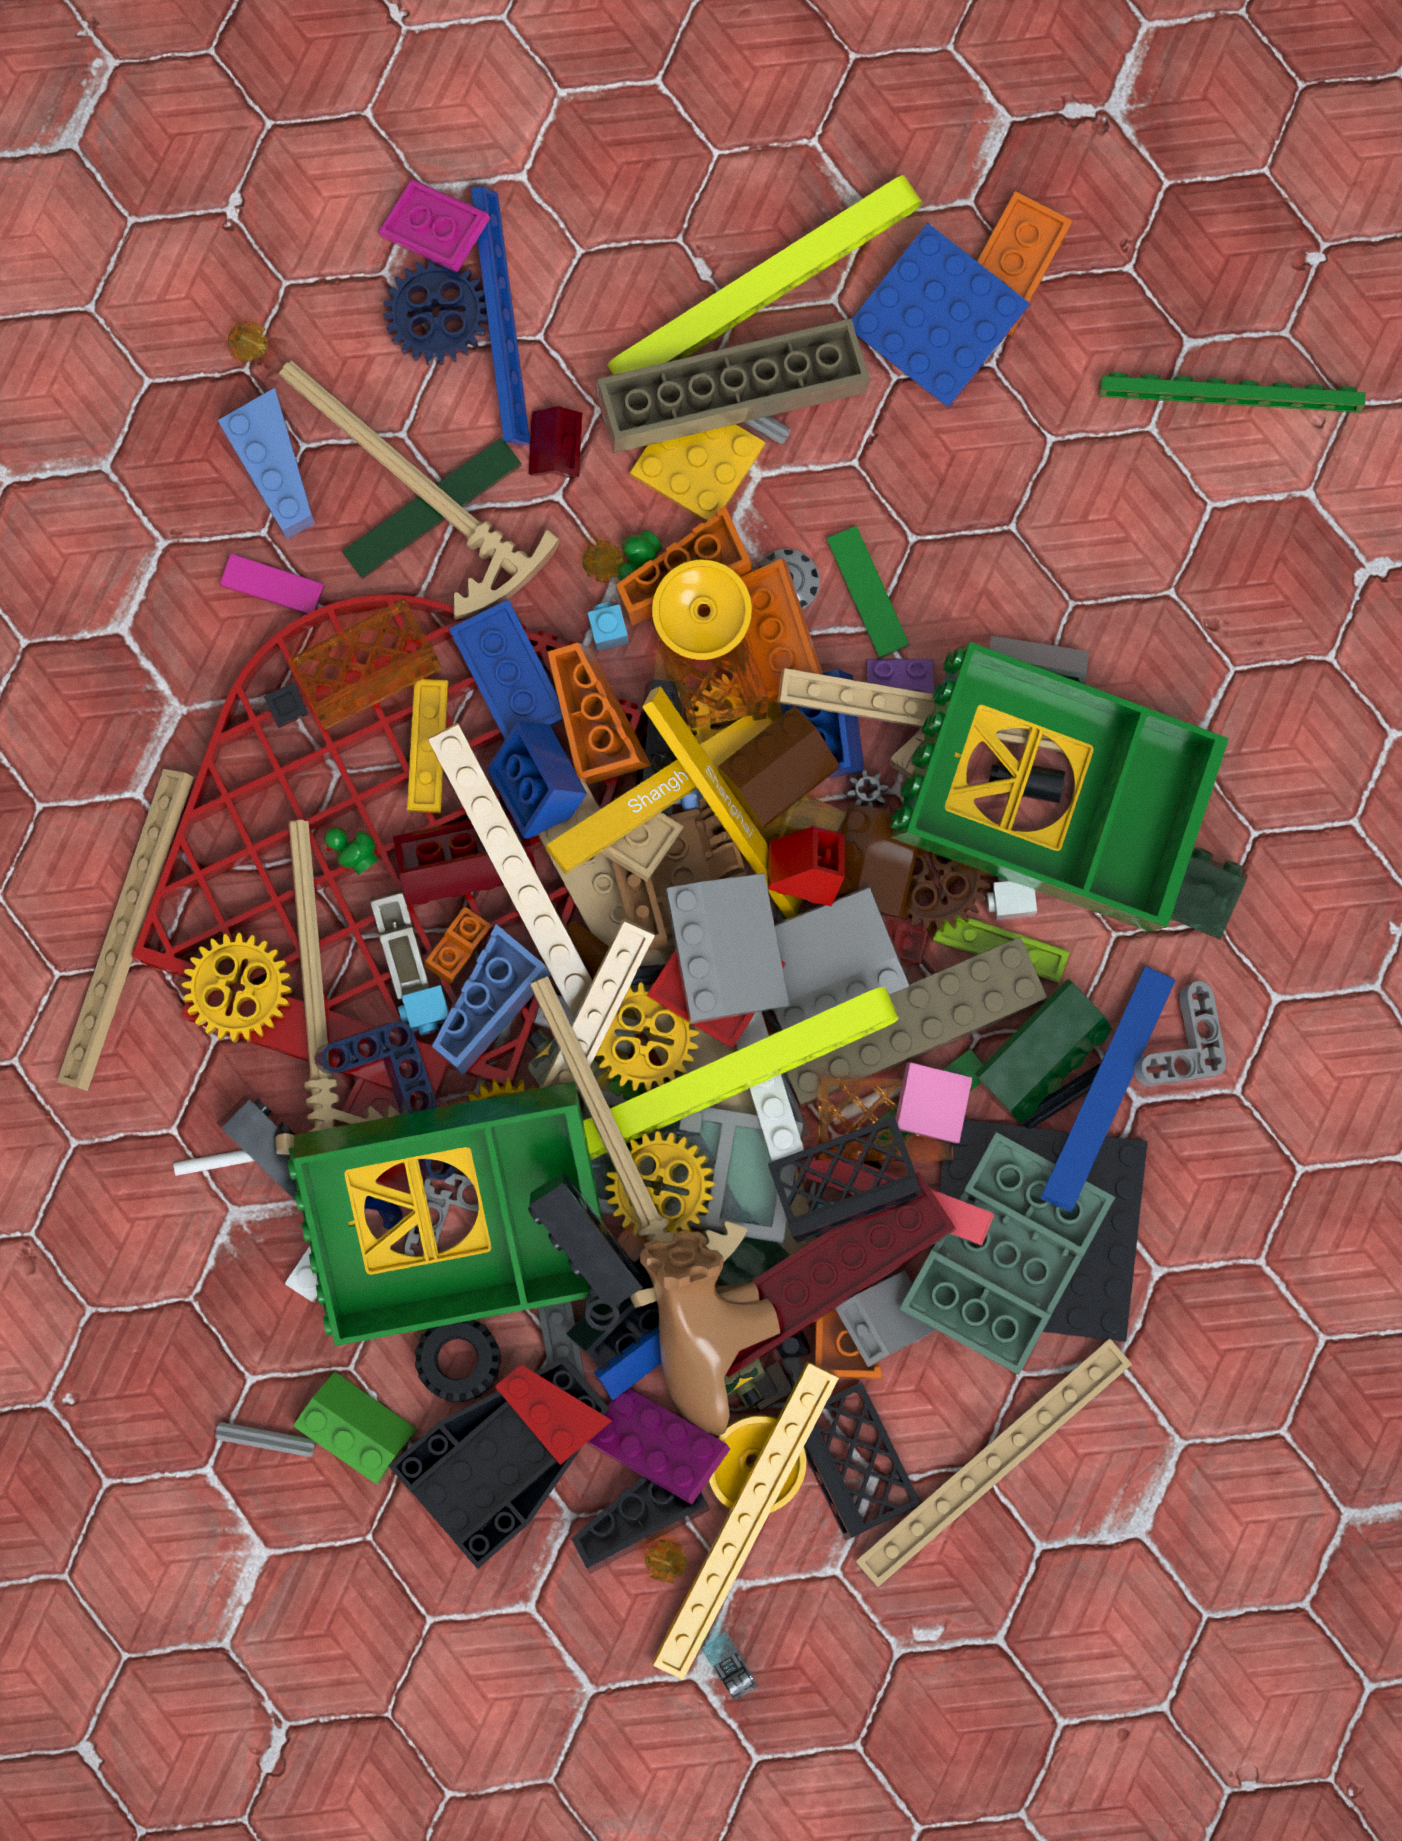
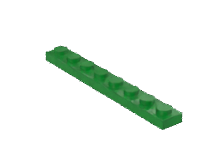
M1121 372L1108 373V376H1102L1099 389V397L1350 413L1362 412L1365 406L1366 392H1357V388L1349 386L1339 387L1337 390H1324V386L1317 384L1306 385L1305 388H1292L1291 384L1284 382L1273 383L1272 386H1259L1257 381L1252 380L1240 381L1239 384H1226V380L1219 378L1207 379L1206 382H1193V378L1186 376L1174 377L1173 380H1160V376L1154 374L1141 375V378H1127L1128 375Z

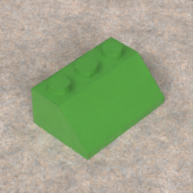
M336 1372L330 1376L313 1396L293 1425V1427L377 1485H380L390 1470L389 1465L400 1456L418 1430Z

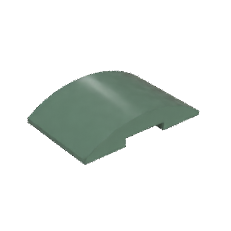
M996 1132L959 1199L994 1214L983 1245L980 1246L952 1234L935 1243L899 1310L1019 1375L1115 1197L1085 1181L1072 1212H1068L1041 1199L1040 1197L1055 1164Z

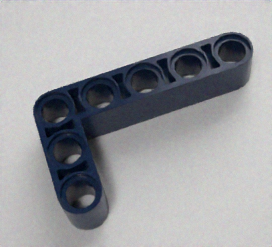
M404 1022L386 1023L324 1044L315 1053L314 1060L317 1068L327 1074L344 1072L383 1058L401 1115L438 1108L414 1032ZM393 1028L398 1029L402 1034V1040L398 1046H394L389 1041V1032ZM362 1038L369 1041L371 1045L370 1053L366 1057L360 1055L357 1049L358 1042ZM330 1049L337 1051L340 1058L338 1065L334 1068L329 1066L326 1061V1054ZM403 1060H407L412 1065V1074L408 1078H404L399 1071V1066ZM414 1092H418L423 1098V1104L419 1110L413 1109L410 1105V1097ZM418 1159L421 1174L430 1180L447 1179L452 1176L456 1168L443 1162V1170L441 1173L435 1174L431 1169L432 1159Z

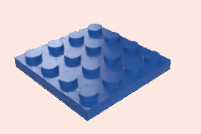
M927 223L852 318L856 335L949 408L1031 304Z

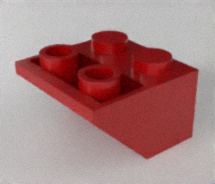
M812 826L771 841L768 846V890L805 899L812 903L832 906L845 878V835Z

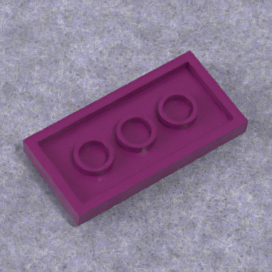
M627 1389L616 1399L611 1400L608 1405L609 1409L604 1416L611 1419L612 1422L587 1443L589 1446L690 1504H693L730 1451L729 1446L725 1442L631 1389Z

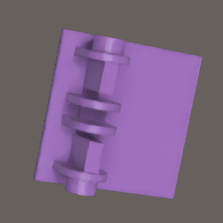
M933 659L867 660V683L933 694Z

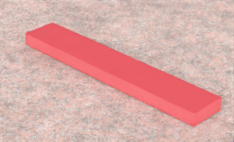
M825 1153L817 1154L814 1156L809 1168L826 1175L834 1157ZM838 1160L831 1178L847 1184L855 1167ZM863 1163V1166L879 1173V1169ZM860 1170L852 1187L862 1192L870 1190L877 1177ZM809 1172L804 1177L819 1184L823 1181L822 1178ZM887 1172L884 1174L894 1180L900 1178ZM882 1179L879 1186L888 1182ZM828 1182L827 1187L835 1189L842 1193L845 1190L844 1188L835 1185L831 1182ZM931 1189L956 1227V1230L950 1234L982 1246L994 1214ZM850 1191L848 1195L854 1196L856 1194Z

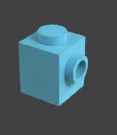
M605 602L595 605L593 607L594 611L588 612L597 651L629 644L620 604L613 606L612 602Z
M441 985L403 995L404 1005L398 1006L402 1022L409 1024L413 1032L419 1031L420 1035L438 1031V1025L444 1024L449 1014Z

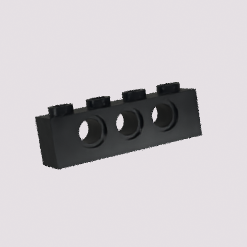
M652 679L645 685L644 702L651 690L661 686L682 717L685 683ZM644 709L640 744L652 766L637 770L635 787L677 760V757ZM673 805L662 811V813L666 816H671Z

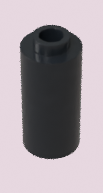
M1000 760L999 765L992 764L989 782L1014 778ZM1032 765L1022 797L1059 804L1065 771Z

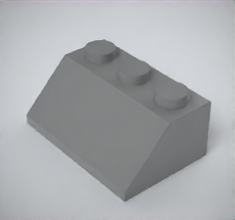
M991 636L989 649L1085 684L1089 651Z

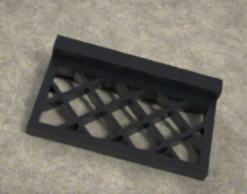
M895 1116L768 1163L789 1223L791 1235L797 1243L924 1196ZM891 1127L895 1140L889 1151L873 1144L879 1131ZM870 1135L868 1141L861 1139L865 1136ZM852 1141L865 1145L857 1163L841 1156L846 1144ZM897 1146L899 1147L902 1157L895 1154ZM838 1147L836 1153L830 1151L831 1149ZM870 1148L887 1155L879 1173L863 1166ZM825 1153L834 1157L826 1175L809 1168L814 1156L817 1154ZM892 1158L905 1163L908 1172L907 1176L894 1180L884 1175ZM807 1159L804 1165L798 1163L801 1160ZM838 1160L855 1167L847 1184L831 1178ZM788 1165L802 1169L794 1187L782 1182L778 1169ZM860 1170L877 1177L870 1190L862 1192L852 1187ZM807 1172L823 1179L816 1196L799 1189ZM882 1179L888 1182L879 1186ZM828 1182L845 1189L838 1202L830 1204L820 1199ZM784 1188L791 1190L789 1198L787 1197ZM850 1191L856 1194L854 1196L848 1197ZM796 1194L813 1200L808 1213L798 1217H794L791 1209ZM818 1203L824 1205V1207L816 1209Z
M857 1383L830 1396L823 1408L835 1413L830 1431L815 1424L804 1445L806 1460L845 1540H848L921 1503L863 1383ZM858 1392L863 1403L860 1416L842 1410L846 1396ZM840 1400L837 1408L830 1406V1404ZM866 1411H867V1413H868V1415H869V1417H870L871 1420H868V1419H865V1418H864V1417H865V1414H866ZM840 1415L858 1421L852 1439L834 1433ZM862 1423L875 1428L878 1436L874 1447L857 1441ZM821 1433H822V1434H825V1435H828L827 1440H826V1443H825V1441H824V1439H823ZM832 1437L850 1443L845 1461L831 1456L829 1446ZM881 1442L886 1451L879 1449ZM855 1446L872 1451L867 1469L849 1463ZM877 1454L890 1459L893 1466L889 1477L872 1472ZM836 1464L843 1466L841 1473L839 1472ZM847 1468L865 1474L859 1492L846 1487L844 1477ZM896 1473H897V1475H898L900 1481L894 1480V1477H895V1474H896ZM870 1476L887 1482L881 1500L864 1494ZM892 1484L904 1488L910 1502L900 1507L886 1502ZM851 1495L857 1497L856 1503H854ZM862 1499L880 1505L876 1518L865 1524L858 1512ZM884 1507L892 1509V1511L882 1515Z

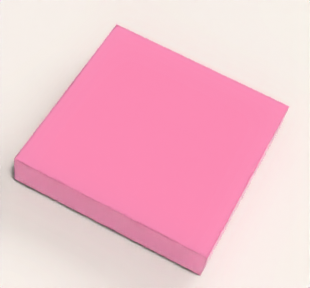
M906 1063L896 1113V1120L900 1131L954 1144L960 1143L972 1078L914 1063Z

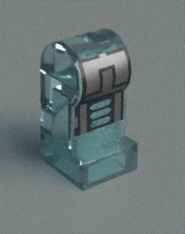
M728 1632L701 1648L734 1701L758 1687Z

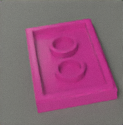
M411 179L378 231V234L389 242L457 272L491 217L480 209Z

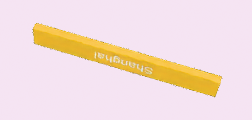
M661 686L651 690L643 704V709L755 874L765 873L768 889V844ZM768 890V893L787 919L797 915L804 899Z
M759 706L700 745L718 770V766L773 722L762 707ZM677 759L548 843L546 850L566 875L696 790L697 787Z

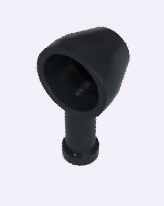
M803 1330L795 1336L788 1338L777 1347L782 1358H798L811 1353Z

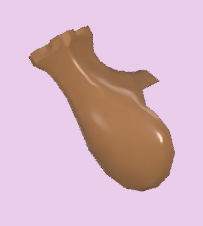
M685 1229L674 1233V1239L670 1242L653 1240L644 1243V1249L640 1252V1262L650 1275L655 1290L659 1310L660 1356L667 1391L684 1420L716 1437L726 1432L730 1417L724 1377L740 1350L780 1334V1328L772 1303L768 1299L759 1300V1293L753 1282L715 1286L717 1278L723 1269V1256L718 1250H710L706 1246V1238L700 1232H690Z

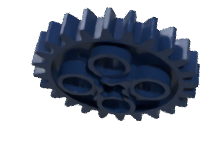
M429 260L428 268L424 269L419 262H416L417 272L412 273L409 269L405 268L406 279L403 280L398 277L394 279L398 290L388 288L387 290L388 295L393 298V300L384 301V307L391 310L383 314L384 321L393 322L386 327L387 333H397L392 339L393 344L399 345L404 342L401 349L402 354L405 355L413 350V359L416 362L424 355L427 365L431 364L433 357H438L440 365H444L445 356H450L451 360L455 363L457 362L456 352L460 351L463 355L468 356V344L474 347L479 346L474 336H485L486 334L485 330L480 326V324H488V317L481 314L487 312L486 303L481 302L485 299L484 290L476 291L481 285L479 279L469 282L471 278V271L469 269L459 274L460 268L455 272L442 265L435 267L434 262ZM448 289H456L460 292L458 298L452 301H448L442 296ZM417 292H423L427 295V299L421 304H414L410 301L411 296ZM440 307V317H433V308ZM460 307L465 308L464 312H459L455 310L459 309ZM410 312H413V313L417 314V315H414L413 317H408V316H407L408 313H410ZM458 320L462 322L463 326L458 332H449L446 329L447 324L450 321ZM419 324L430 326V331L426 335L418 336L413 332L414 328Z

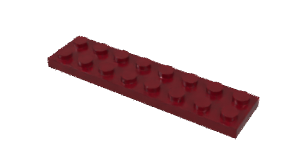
M919 1171L916 1175L923 1189L924 1196L830 1230L751 1281L757 1287L759 1300L768 1299L772 1303L777 1314L780 1334L740 1350L726 1373L728 1378L748 1367L783 1344L788 1338L795 1336L836 1309L846 1300L870 1287L956 1230V1227Z

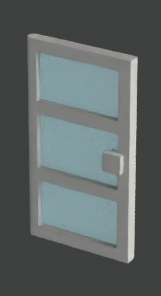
M601 1090L609 1109L628 1101L623 1099V1093L620 1096H616L615 1093ZM585 1103L582 1111L583 1121L591 1117ZM708 1107L657 1130L662 1132L664 1141L667 1140L670 1132L676 1134V1144L683 1137L688 1138L687 1149L697 1145L700 1149L696 1157H708L707 1162L702 1165L703 1169L711 1168L714 1170L706 1179L716 1183L715 1187L707 1189V1194L715 1197V1200L705 1201L703 1204L710 1210V1213L699 1212L698 1216L702 1224L699 1225L691 1221L689 1223L691 1228L725 1233L721 1224L728 1221L747 1228L748 1231L744 1237L779 1243L785 1242L788 1220L768 1167V1163L772 1161L758 1115ZM796 1122L802 1142L805 1124ZM656 1131L648 1134L652 1141L655 1139ZM642 1137L635 1140L640 1145L643 1144ZM628 1143L626 1145L630 1152L632 1150L631 1144ZM606 1153L591 1160L601 1212L613 1215L619 1206L618 1204H608L607 1201L615 1196V1192L605 1190V1187L613 1185L615 1182L614 1179L607 1176V1173L617 1171L611 1162L609 1154ZM652 1157L645 1158L641 1163L640 1169L645 1176L651 1175L656 1169V1162ZM684 1164L678 1165L673 1171V1178L677 1183L684 1182L689 1176L688 1168ZM788 1165L778 1169L782 1182L794 1187L798 1167ZM662 1177L661 1182L642 1179L646 1187L658 1190V1196L661 1191L685 1196L690 1193L688 1189L663 1183L664 1177ZM784 1188L786 1195L789 1198L791 1190ZM676 1197L669 1199L665 1205L669 1216H675L681 1210L680 1200Z

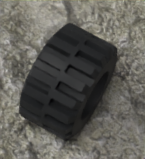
M476 1320L429 1328L419 1338L420 1342L415 1349V1369L421 1382L437 1397L450 1402H467L482 1396L486 1390L493 1386L492 1383L500 1372V1349L494 1336L483 1324ZM462 1339L468 1341L476 1349L478 1355L477 1366L473 1373L466 1378H449L439 1368V1352L451 1340Z

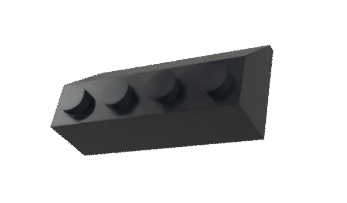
M639 1257L634 1264L643 1274V1288L641 1290L654 1288L650 1275L640 1262ZM630 1297L620 1303L618 1322L611 1329L601 1331L592 1328L587 1323L584 1315L566 1334L594 1363L605 1370L609 1367L608 1361L616 1355L620 1357L624 1355L621 1351L632 1343H639L638 1338L645 1333H651L659 1326L657 1301L635 1308ZM597 1304L593 1307L601 1313L612 1309L607 1304ZM592 1317L598 1323H606L612 1319L599 1320Z

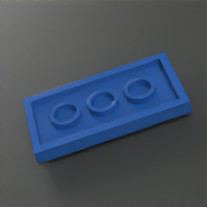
M509 599L449 628L504 740L517 720L548 724L551 727L564 721L558 696Z

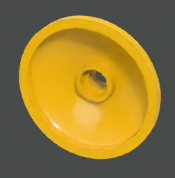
M711 560L689 561L672 569L657 587L652 604L653 622L660 638L674 652L695 660L715 659L732 651L745 637L752 619L750 593L740 576L729 567ZM707 604L710 607V614L707 617L699 615V607L701 605Z
M767 1415L742 1417L727 1425L724 1434L716 1436V1438L729 1446L730 1451L708 1482L715 1496L727 1508H732L777 1418ZM804 1447L770 1513L786 1505L800 1489L805 1477L807 1463ZM754 1454L756 1456L755 1461L751 1464H746V1458Z

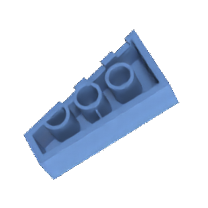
M275 388L222 417L218 422L286 540L314 525L315 522L279 397Z
M497 924L490 934L491 938L485 949L481 951L469 980H466L461 989L462 993L458 1001L448 1014L432 1045L436 1053L461 1075L466 1073L531 999L534 993L530 984L551 976L546 965Z

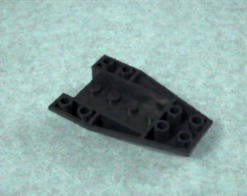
M565 1357L534 1372L599 1413L605 1415L609 1407ZM497 1391L439 1421L391 1463L389 1467L439 1523L473 1565L479 1569L530 1524L581 1448L560 1465L500 1392Z

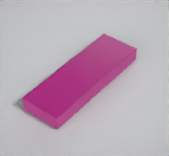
M230 554L220 582L221 587L303 614H308L317 609L325 587L322 583L234 554Z

